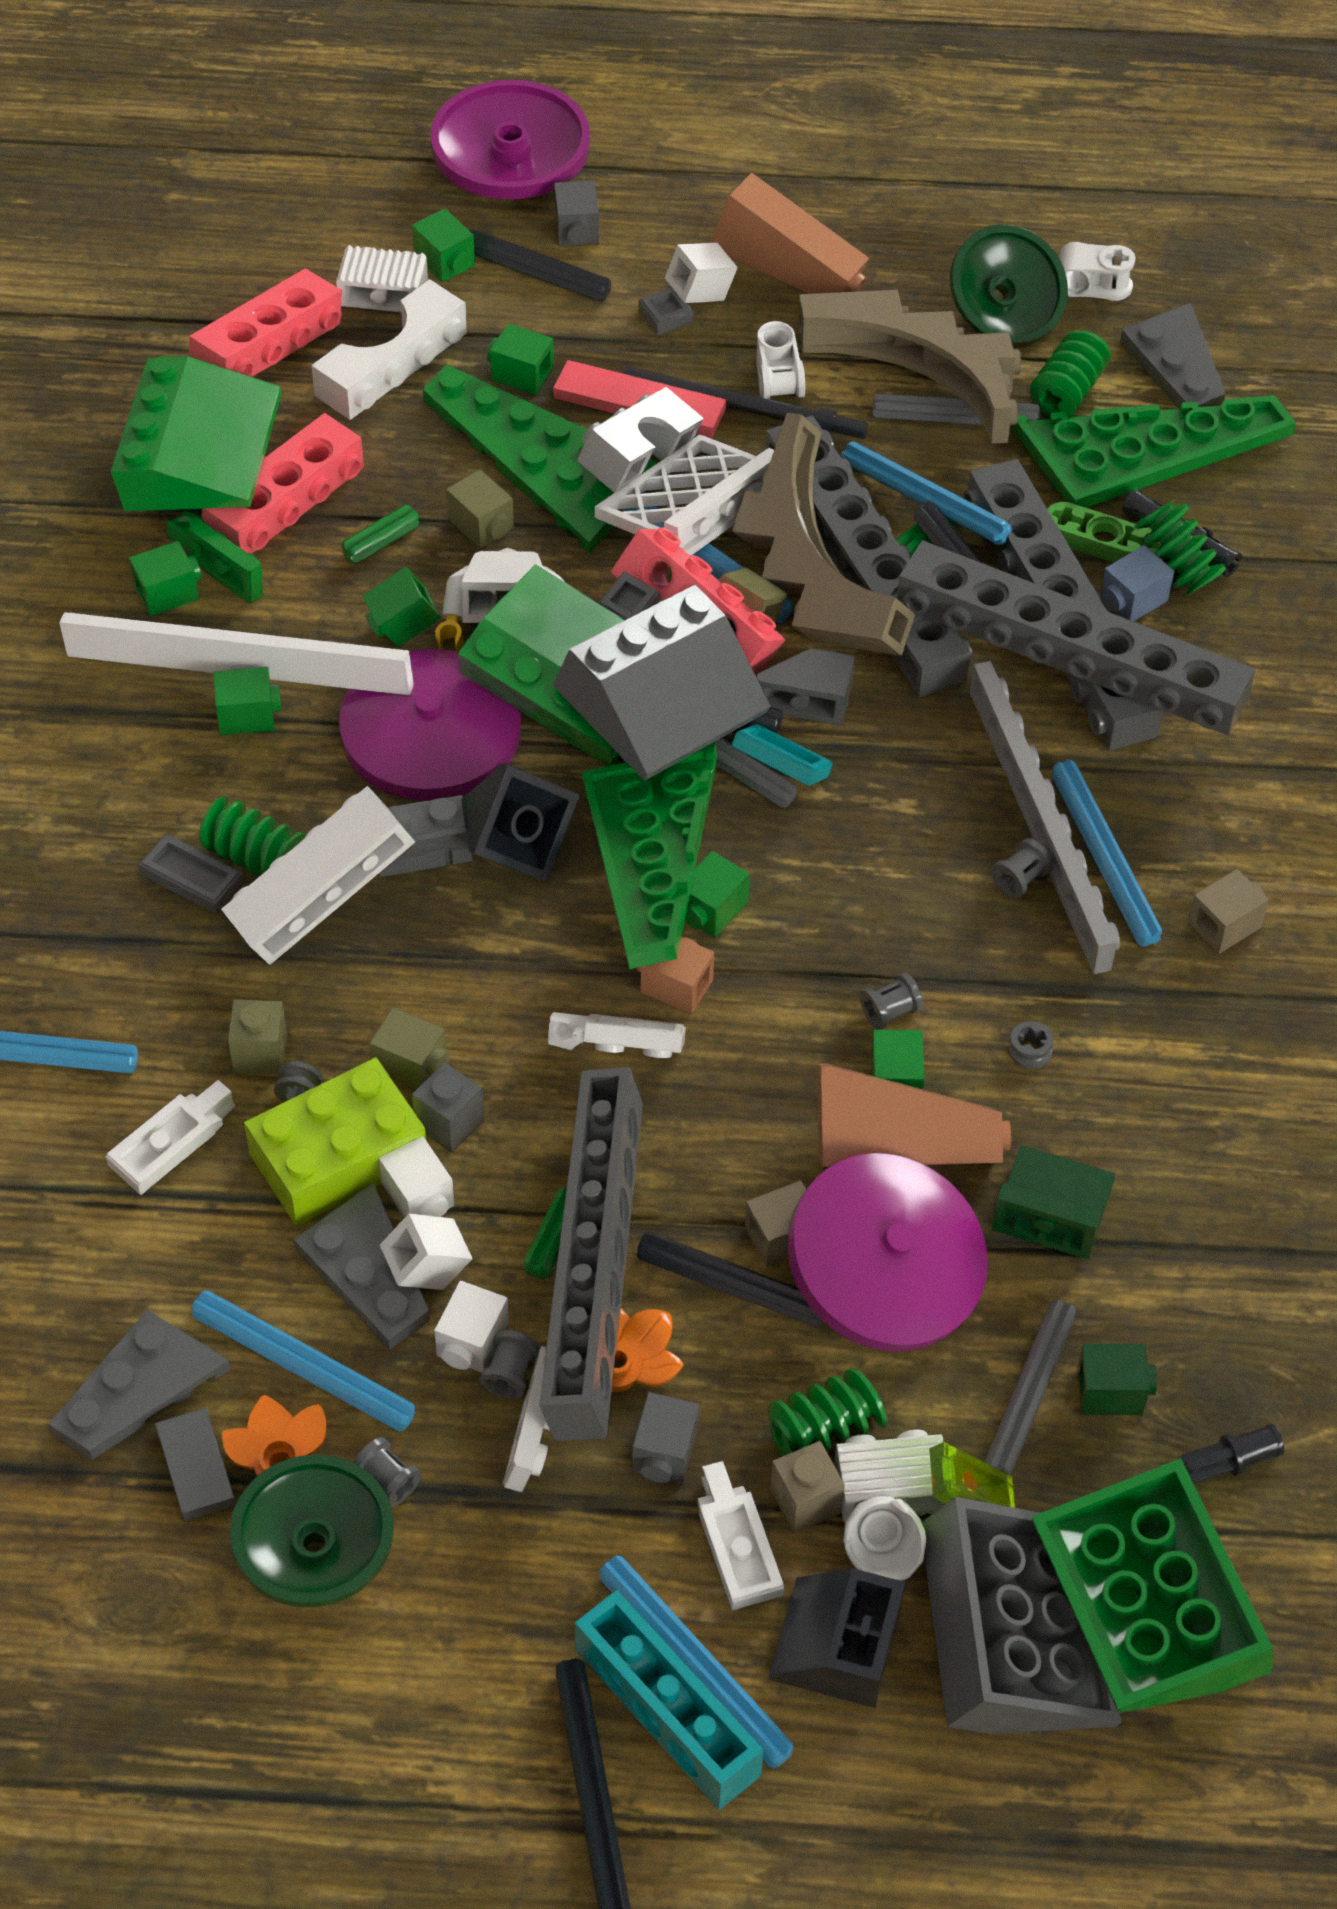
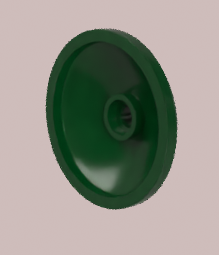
M1009 224L992 225L980 229L960 246L951 265L950 289L954 303L967 324L979 334L1009 333L1012 345L1032 343L1050 332L1057 325L1065 311L1068 298V283L1064 267L1051 246L1030 230ZM994 290L1001 292L1003 300H1000L994 294Z
M329 1455L297 1456L279 1462L263 1471L246 1487L238 1499L230 1525V1540L234 1559L240 1572L249 1584L258 1592L276 1602L306 1608L338 1603L365 1588L384 1566L391 1550L394 1535L392 1509L380 1484L360 1466L348 1460ZM312 1542H320L324 1545L321 1550L316 1552H310L306 1549Z

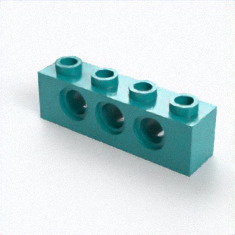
M618 1590L575 1622V1651L718 1810H721L761 1777L763 1748Z

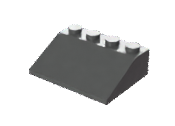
M696 585L570 648L553 683V686L644 781L762 716L771 707L726 615Z
M954 1497L922 1522L926 1535L924 1557L947 1727L1001 1734L1116 1727L1122 1723L1120 1713L1116 1709L1033 1525L1031 1517L1040 1512Z

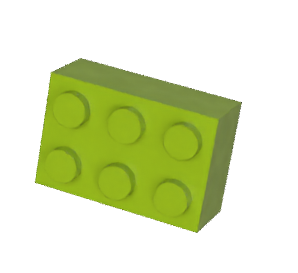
M377 1057L244 1122L249 1155L296 1227L347 1202L372 1183H374L375 1187L380 1185L379 1157L421 1136L426 1140L425 1127Z

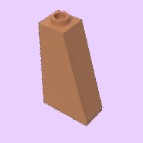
M751 172L729 195L710 243H718L730 258L808 294L858 292L867 279L862 273L870 258Z
M817 1064L819 1163L822 1167H830L849 1157L871 1153L898 1155L924 1165L1003 1163V1151L1011 1149L1010 1121H1002V1112L996 1109L838 1066Z

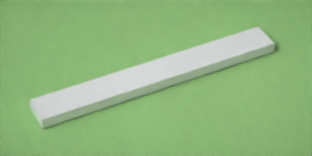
M64 612L59 622L67 656L209 673L268 667L270 680L410 695L414 685L408 650Z

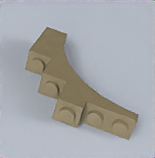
M898 290L799 294L798 331L803 353H839L869 357L897 364L923 374L950 389L970 406L983 423L991 444L1008 443L1010 425H1016L1017 423L1016 400L1010 399L1013 388V376L1019 375L1021 371L1019 349H1013L1009 333L964 335L963 327L957 328L953 311L909 313L908 306H901Z
M786 413L782 428L777 434L776 446L769 467L763 476L760 493L745 491L741 506L735 515V524L732 532L752 548L770 550L765 559L762 578L782 589L789 596L801 597L795 606L794 619L791 626L812 642L902 656L915 613L895 597L866 590L849 581L836 567L827 553L819 533L812 496L814 463L822 432L802 414Z

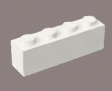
M367 786L358 794L348 798L342 805V808L323 824L311 829L304 840L286 855L277 858L270 865L269 869L253 883L240 889L233 899L221 910L249 946L271 965L411 847L415 841L384 803Z

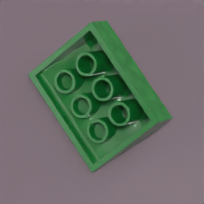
M189 356L147 358L111 469L124 511L250 507L282 396L281 387Z
M535 564L482 619L458 653L459 672L603 765L611 766L619 757V754L566 700L553 686V683L570 648L625 620Z
M1181 1458L1031 1517L1118 1713L1220 1693L1272 1672L1273 1647Z

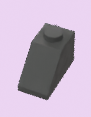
M810 648L758 673L757 680L770 706L780 709L783 715L842 726L853 686L855 656Z

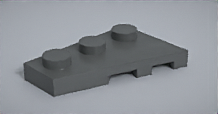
M1191 303L1122 329L1120 342L1179 409L1183 402L1197 401L1199 407L1222 405L1226 393Z
M372 1183L294 1238L295 1250L380 1341L391 1350L428 1323L430 1317L420 1289L397 1285L380 1248V1244L394 1229L375 1185Z
M146 1310L48 1424L50 1432L59 1440L93 1460L146 1426V1419L171 1403L176 1406L192 1396L191 1390L213 1376L216 1380L230 1371L229 1359L149 1310Z

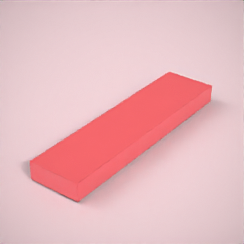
M567 360L553 388L554 399L614 414L620 408L626 410L632 407L645 394L651 396L667 387L704 418L696 434L712 439L726 410V399Z

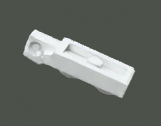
M553 1012L549 1023L548 1044L572 1050L579 1043L590 1042L595 1043L596 1050L613 1053L623 1052L624 1046L643 1048V1054L646 1056L670 1058L672 1057V1052L681 1053L685 1041L686 1027H684V1024L598 1014L582 1016Z
M217 1080L198 1097L193 1093L187 1097L181 1094L178 1095L107 1153L105 1157L108 1166L136 1192L142 1195L216 1134L223 1125L222 1119L235 1107L232 1092Z
M541 1346L535 1361L502 1483L505 1485V1488L519 1492L523 1491L531 1474L540 1476L548 1451L547 1445L540 1444L543 1429L550 1430L539 1406L546 1356L545 1346Z
M723 1461L703 1466L704 1477L701 1478L706 1496L698 1498L699 1517L732 1611L784 1596V1584L751 1492L746 1493L744 1486L732 1488Z

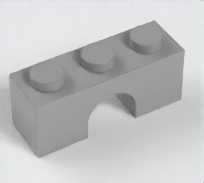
M665 387L651 396L645 394L635 405L626 410L620 408L609 420L601 424L596 422L591 425L583 435L582 443H584V446L577 461L615 493L642 474L652 454L662 461L694 439L704 418Z

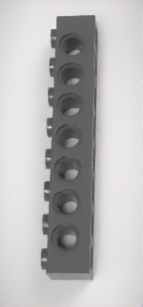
M813 415L806 417L808 421L822 432L814 463L812 496L816 524L827 553L840 573L849 581L866 590L897 598L899 575L911 558L907 548L904 545L898 544L892 535L888 520L885 516L878 514L872 505V499L868 490L865 487H860L853 476L850 463L846 458H841L834 448L830 433L827 430H822ZM782 425L766 431V449H775L777 434L781 430ZM916 614L902 656L891 654L919 698L966 682L969 662L973 657L971 646L965 636H960L956 630L947 625Z
M1018 458L970 471L968 490L964 491V499L1011 525V534L1007 536L1006 542L1001 545H997L983 537L984 542L988 546L992 545L995 550L1001 571L1107 611ZM1064 672L1070 682L1073 698L1077 703L1081 702L1088 713L1089 724L1093 733L1101 736L1109 751L1159 736L1163 711Z
M923 540L899 575L897 599L916 615L924 616L947 625L954 630L965 632L988 641L995 646L1003 647L1031 658L1038 663H1044L1072 674L1079 679H1085L1108 688L1120 695L1128 696L1156 707L1163 712H1169L1197 723L1204 728L1212 729L1228 736L1249 699L1255 668Z
M630 1067L584 1070L581 1072L539 1404L555 1441L605 1439L607 1436L643 1102Z

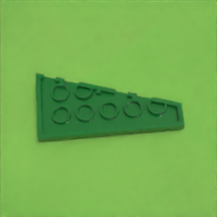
M1272 395L1224 399L1220 406L1199 407L1197 401L1183 402L1180 409L1160 410L1159 404L1094 409L1091 416L1067 417L1066 412L1050 413L1049 419L1029 420L1028 415H1017L1016 425H1011V429L1064 501L1087 508L1132 492L1135 489L1144 488L1294 435L1296 422L1278 399Z
M711 743L645 781L627 762L581 772L629 969L677 959L718 759L716 743Z

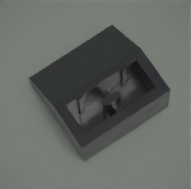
M855 1568L796 1578L771 1666L769 1680L876 1708L901 1613L906 1582Z

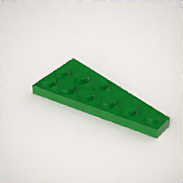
M448 364L423 388L424 402L454 430L461 429L471 439L472 446L480 454L486 452L495 461L496 468L533 503L543 505L555 516V523L564 531L569 529L580 539V546L589 554L612 529L613 525L595 518V506L614 494V492L577 461L584 446V443H582L583 435L588 429ZM649 459L642 474L659 462Z

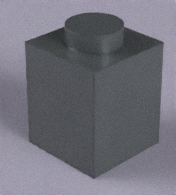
M595 181L554 183L555 219L559 246L599 244V210Z
M446 1062L412 1093L413 1111L425 1127L426 1135L451 1153L484 1121L482 1087Z
M648 1392L633 1444L632 1472L641 1473L646 1479L658 1483L669 1481L684 1483L699 1429L700 1404Z

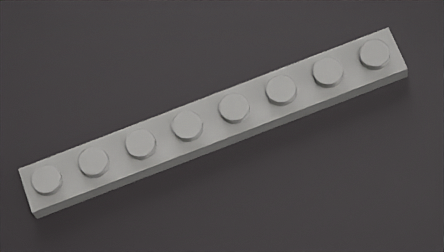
M991 661L974 664L970 696L1033 839L1045 846L1053 859V870L1049 875L1094 975L1111 971L1115 950L1120 948L1118 930L1113 922L1108 923L1103 913L1101 892L1096 885L1091 886L1087 877V864L1084 854L1080 849L1075 850L1073 846L1069 821L1066 815L1059 814L1056 808L1053 785L1049 779H1043L1039 770L1040 762L1037 750L1033 744L1028 745L1025 739L1022 716L1018 710L1013 711L1009 703V691L1003 677L998 678Z

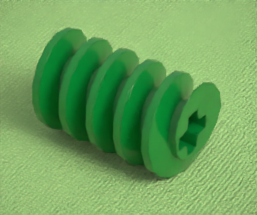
M1075 330L1065 335L1038 375L1031 382L1030 397L1033 403L1039 405L1040 413L1047 418L1050 417V413L1066 412L1067 417H1072L1075 414V410L1082 404L1083 399L1089 394L1090 389L1096 384L1097 379L1110 363L1111 352L1106 342L1096 334L1085 330Z
M1175 498L1139 520L1135 524V528L1137 530L1151 528V532L1144 539V543L1146 545L1160 543L1161 546L1154 554L1160 559L1169 558L1170 561L1167 565L1174 570V573L1177 572L1179 574L1171 587L1173 590L1186 587L1188 591L1183 596L1185 597L1220 576L1226 567L1224 564L1209 565L1217 552L1215 549L1200 550L1208 537L1206 534L1191 536L1192 531L1199 522L1197 519L1182 521V517L1189 510L1188 504L1173 506L1172 503L1176 500Z
M224 795L209 807L199 829V840L203 848L208 851H216V854L221 858L231 859L236 866L246 867L254 875H262L277 858L286 855L304 840L306 835L302 832H296L291 837L292 829L289 825L281 824L276 828V820L273 817L266 816L261 820L259 810L252 808L246 812V805L240 800L234 801L229 805L228 798Z
M855 1368L846 1370L843 1374V1380L837 1376L827 1378L824 1388L818 1384L810 1385L806 1389L805 1396L800 1392L791 1393L787 1398V1405L780 1400H775L768 1406L771 1436L781 1457L792 1453V1450L796 1448L799 1450L809 1446L815 1440L816 1442L821 1441L828 1452L832 1448L830 1434L834 1432L840 1441L845 1443L850 1438L849 1426L852 1424L861 1435H867L869 1433L867 1418L871 1416L881 1428L886 1427L888 1424L887 1415L879 1394L865 1375Z

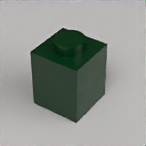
M1083 1343L1077 1367L1080 1415H1143L1148 1396H1155L1157 1390L1155 1364H1147L1146 1344Z

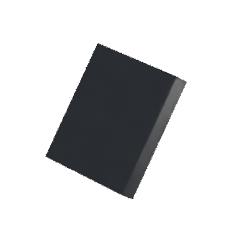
M502 763L461 799L469 852L547 882L580 794Z

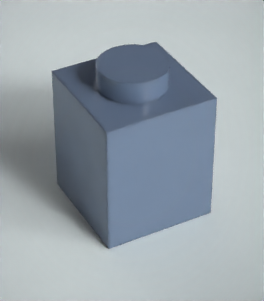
M1143 545L1105 568L1100 598L1109 610L1134 622L1168 601L1174 570Z

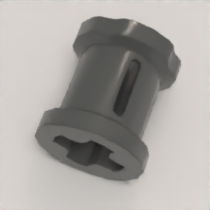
M1026 838L1019 843L1018 851L1009 859L999 860L992 866V878L1004 894L1018 899L1026 893L1027 885L1038 876L1044 877L1053 870V859L1045 846L1033 838Z
M907 972L895 976L894 982L876 990L867 988L860 992L863 1012L876 1030L886 1028L889 1020L907 1012L913 1014L923 1010V998L917 983Z
M502 1330L495 1335L493 1346L496 1351L490 1367L481 1372L479 1383L489 1393L497 1397L518 1399L523 1396L526 1389L523 1378L529 1362L537 1358L539 1346L536 1341L523 1333L513 1330Z
M378 1437L359 1452L353 1463L366 1470L375 1478L384 1490L391 1508H394L411 1495L421 1480V1471L415 1466H406L390 1451L391 1444L384 1437Z

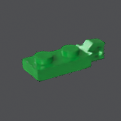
M187 511L166 522L167 536L175 542L179 541L181 546L189 551V556L194 555L201 570L247 603H253L263 596L262 563L254 555L246 553L229 541L223 533L215 531L205 524L201 518Z

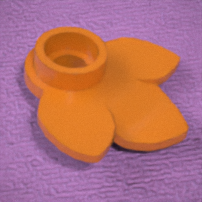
M622 1308L620 1309L615 1360L623 1361L626 1364L621 1368H614L611 1392L626 1391L635 1383L651 1387L661 1386L670 1382L682 1370L683 1362L673 1353L665 1350L672 1335L673 1322L669 1312L648 1309L638 1312L629 1318Z
M263 1395L250 1413L247 1428H233L222 1432L226 1456L237 1466L255 1470V1474L258 1476L278 1461H284L297 1456L312 1455L322 1447L326 1438L327 1423L325 1413L321 1405L316 1404L303 1409L292 1417L282 1405L269 1396Z

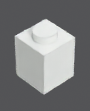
M718 243L678 244L665 279L684 303L724 301L738 267Z
M423 1136L379 1157L381 1184L403 1218L409 1213L441 1217L449 1208L454 1206L453 1180Z
M409 1213L380 1244V1248L398 1286L444 1290L473 1259L453 1218Z
M460 1280L434 1330L437 1356L457 1369L466 1370L471 1368L479 1372L486 1369L496 1350L493 1346L495 1335L499 1331L506 1330L509 1324L508 1298Z

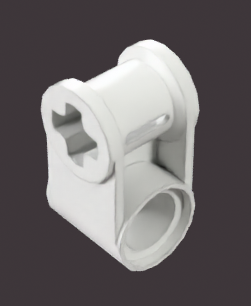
M1070 242L1060 249L1058 257L1066 273L1069 297L1080 296L1120 301L1131 295L1133 283L1130 279V270L1133 269L1136 260L1135 254L1131 249L1121 245L1105 246L1081 242ZM1116 257L1119 258V266H1115ZM1113 280L1117 281L1115 289L1112 288Z
M779 321L765 323L758 330L756 367L760 397L770 399L771 396L795 394L797 398H804V367L802 360L799 358L795 333L792 327Z

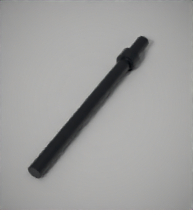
M629 366L626 367L624 372L626 375L726 399V407L780 420L785 419L786 413L802 414L805 418L813 415L822 430H827L830 435L835 432L865 439L868 430L867 422L837 416V411L819 407L818 411Z

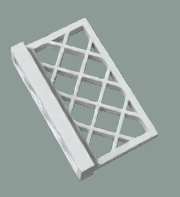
M699 434L596 505L595 518L633 534H636L639 529H658L660 527L650 523L664 522V529L676 535L681 541L679 546L689 555H693L735 524V515L741 506L745 491L760 493L763 485V476L769 467L774 450L768 448L758 456ZM701 451L704 452V453H707V454H709V455H712V456L694 457V456H696L697 454H699ZM741 467L738 470L727 471V468ZM710 469H719V470H720V471H718V472L697 473V470H710ZM671 472H690V474L668 475ZM712 485H715V486L712 487V488L701 489V486H712ZM694 487V490L671 491L673 488ZM646 490H664V492L641 494ZM688 504L686 507L675 508V505ZM668 506V508L644 510V507ZM637 508V511L621 512L618 509Z

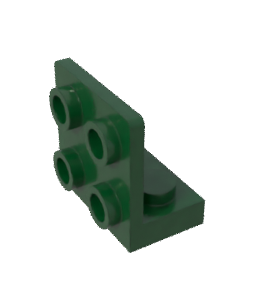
M1021 1146L1008 1182L1002 1183L997 1197L992 1230L1089 1260L1114 1184L1115 1174L1030 1147Z

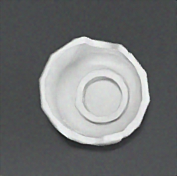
M878 1495L859 1503L845 1520L843 1543L846 1554L856 1569L902 1581L910 1578L923 1563L926 1535L920 1518L907 1503L892 1496Z

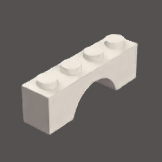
M429 279L401 300L403 330L394 339L372 347H354L341 343L311 365L314 396L351 420L364 409L370 408L376 400L392 388L401 385L407 377L423 365L429 364L435 356L447 347L461 340L467 333L465 302Z

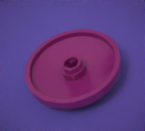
M498 80L467 88L454 95L439 109L431 126V149L433 159L439 170L447 179L460 188L489 198L523 199L549 193L554 190V183L569 182L580 172L589 155L590 129L588 120L580 106L561 91L532 81Z
M442 649L415 650L409 652L414 683L410 695L358 689L348 690L342 702L339 716L341 744L345 756L353 769L368 783L384 792L415 800H435L459 796L472 791L502 763L509 764L520 742L521 712L461 674L458 662L459 652Z
M871 1153L849 1157L835 1163L823 1171L806 1189L793 1211L789 1224V1263L803 1298L816 1315L831 1329L862 1346L889 1352L913 1351L931 1346L949 1336L967 1319L979 1302L983 1292L988 1268L987 1249L984 1235L975 1213L963 1195L947 1179L933 1169L912 1159L892 1154Z

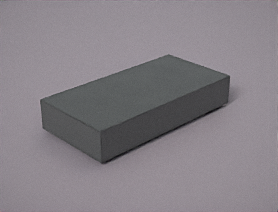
M167 833L138 865L140 875L215 914L221 910L244 883L242 872Z
M207 1408L155 1423L184 1522L236 1506Z

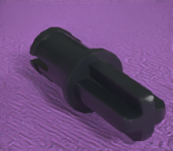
M1271 1423L1266 1425V1427L1236 1437H1232L1229 1434L1223 1435L1218 1443L1182 1454L1178 1459H1182L1193 1484L1228 1472L1236 1476L1242 1474L1243 1467L1273 1457H1280L1284 1454V1444L1278 1429Z

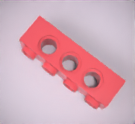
M305 268L190 335L189 357L253 377L338 326L342 315V290Z
M326 413L322 414L264 458L250 507L202 509L203 522L215 531L223 533L229 541L246 553L252 554L256 550L262 549L274 536L286 527L295 524L300 516L317 503L325 501L330 493L347 480L353 479L358 475L360 470L364 468L361 437Z
M664 528L639 529L610 572L616 578H619L625 571L658 590L661 594V602L696 585L726 615L728 621L732 620L734 623L735 635L757 678V674L765 670L786 640L774 630L776 627L774 621L767 615L750 609L742 602L744 596L739 590L727 583L718 581L710 574L712 572L711 566L701 558L686 553L679 546L681 541L672 532ZM668 565L672 571L670 583L665 578V570Z

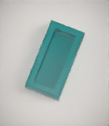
M759 724L736 732L732 747L808 786L828 778L833 765L830 760Z

